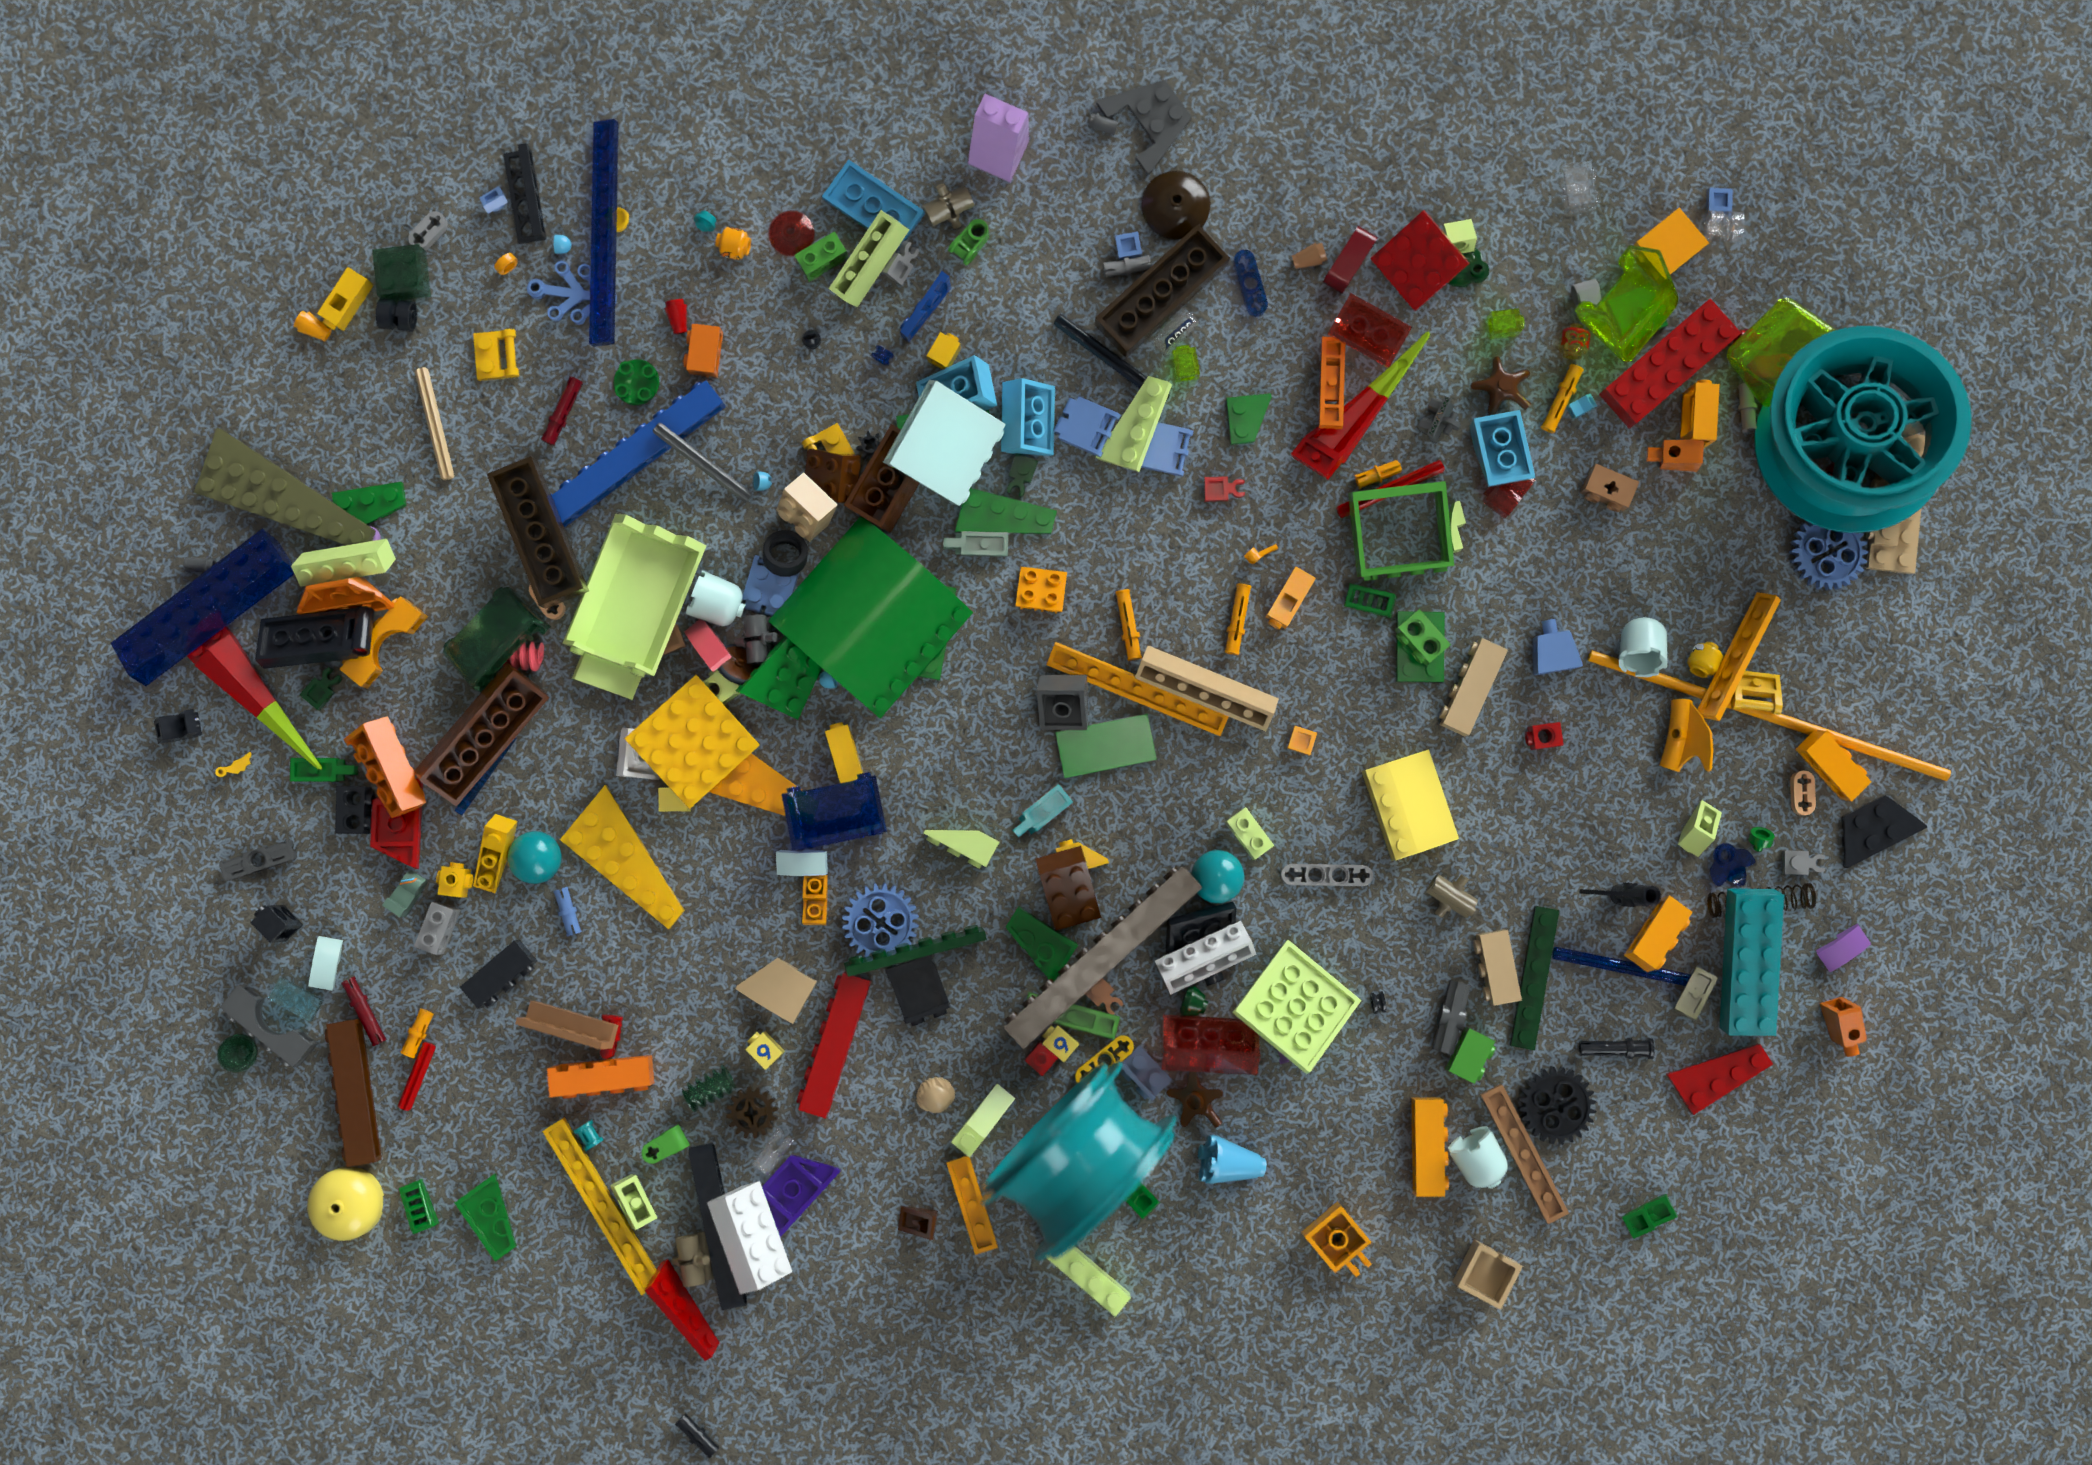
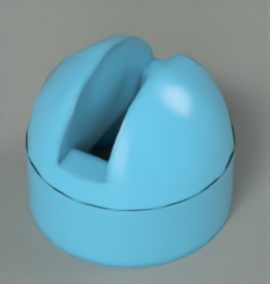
M555 235V254L567 253L571 249V241L564 235Z
M755 472L753 477L754 489L759 491L769 489L772 485V482L769 481L771 476L765 472Z
M823 671L819 676L820 685L829 689L837 688L838 682L826 671Z

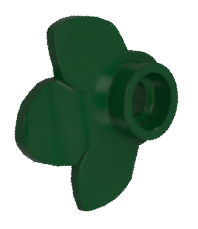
M1475 248L1474 252L1462 254L1470 264L1447 284L1454 287H1466L1472 282L1481 283L1489 276V266L1483 261L1482 253ZM1481 269L1480 272H1474L1473 270Z

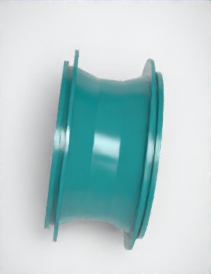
M1880 326L1842 328L1826 333L1811 341L1787 363L1777 380L1776 386L1769 393L1758 415L1757 429H1755L1754 433L1755 454L1760 472L1771 492L1786 508L1798 517L1813 525L1844 533L1879 531L1894 526L1919 511L1934 495L1937 488L1943 485L1957 469L1965 455L1971 434L1972 420L1968 394L1961 378L1952 365L1937 350L1913 335ZM1837 375L1861 376L1858 385L1850 389L1833 378ZM1899 394H1901L1907 401H1903ZM1800 402L1818 422L1796 428V415ZM1851 414H1859L1856 418L1850 419ZM1859 423H1865L1868 428H1862ZM1925 431V445L1921 457L1903 438ZM1828 457L1834 462L1832 477L1818 468L1811 459ZM1867 468H1870L1890 484L1877 488L1860 487ZM1846 475L1850 477L1851 481L1845 480Z
M1121 1061L1115 1062L1110 1067L1103 1062L1081 1079L1012 1148L982 1186L987 1191L981 1200L983 1206L1002 1196L1019 1204L1036 1221L1044 1238L1034 1255L1037 1261H1041L1048 1256H1051L1053 1259L1061 1257L1090 1234L1145 1178L1164 1155L1175 1137L1172 1128L1176 1123L1177 1117L1174 1114L1168 1115L1154 1124L1139 1117L1121 1099L1113 1081L1123 1066Z

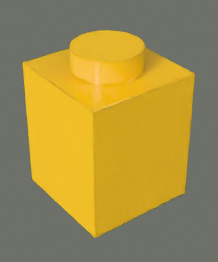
M940 332L926 355L927 361L942 370L952 366L961 350V343L958 342L959 339L951 333L945 335Z

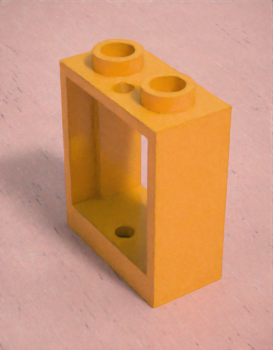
M1698 380L1682 393L1680 440H1704V448L1717 440L1720 384H1712L1711 380Z

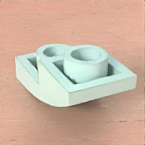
M810 849L803 851L779 850L776 852L777 875H827V851Z
M318 937L310 972L309 987L326 990L334 989L343 940Z

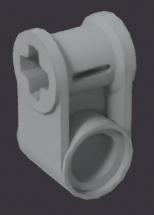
M1592 279L1571 285V296L1581 323L1587 327L1597 325L1606 313L1597 280ZM1589 311H1590L1591 313H1596V317H1595L1594 315H1592V314L1589 315Z

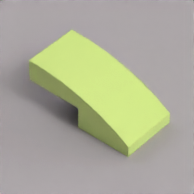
M1460 501L1452 504L1449 511L1453 553L1463 549L1458 528L1465 525L1466 521Z

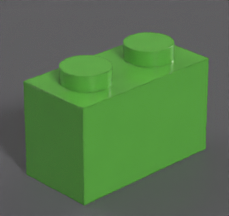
M1465 1027L1445 1070L1475 1084L1476 1080H1481L1485 1072L1483 1066L1486 1060L1490 1059L1494 1054L1496 1047L1493 1045L1495 1040Z

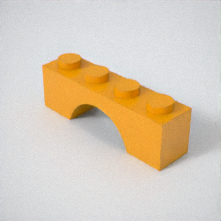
M401 596L392 601L394 608L388 609L383 617H379L373 623L370 654L364 657L358 656L357 659L342 661L343 665L340 670L360 687L368 689L383 672L378 659L379 649L383 641L395 633L403 632L413 635L428 617L410 601Z

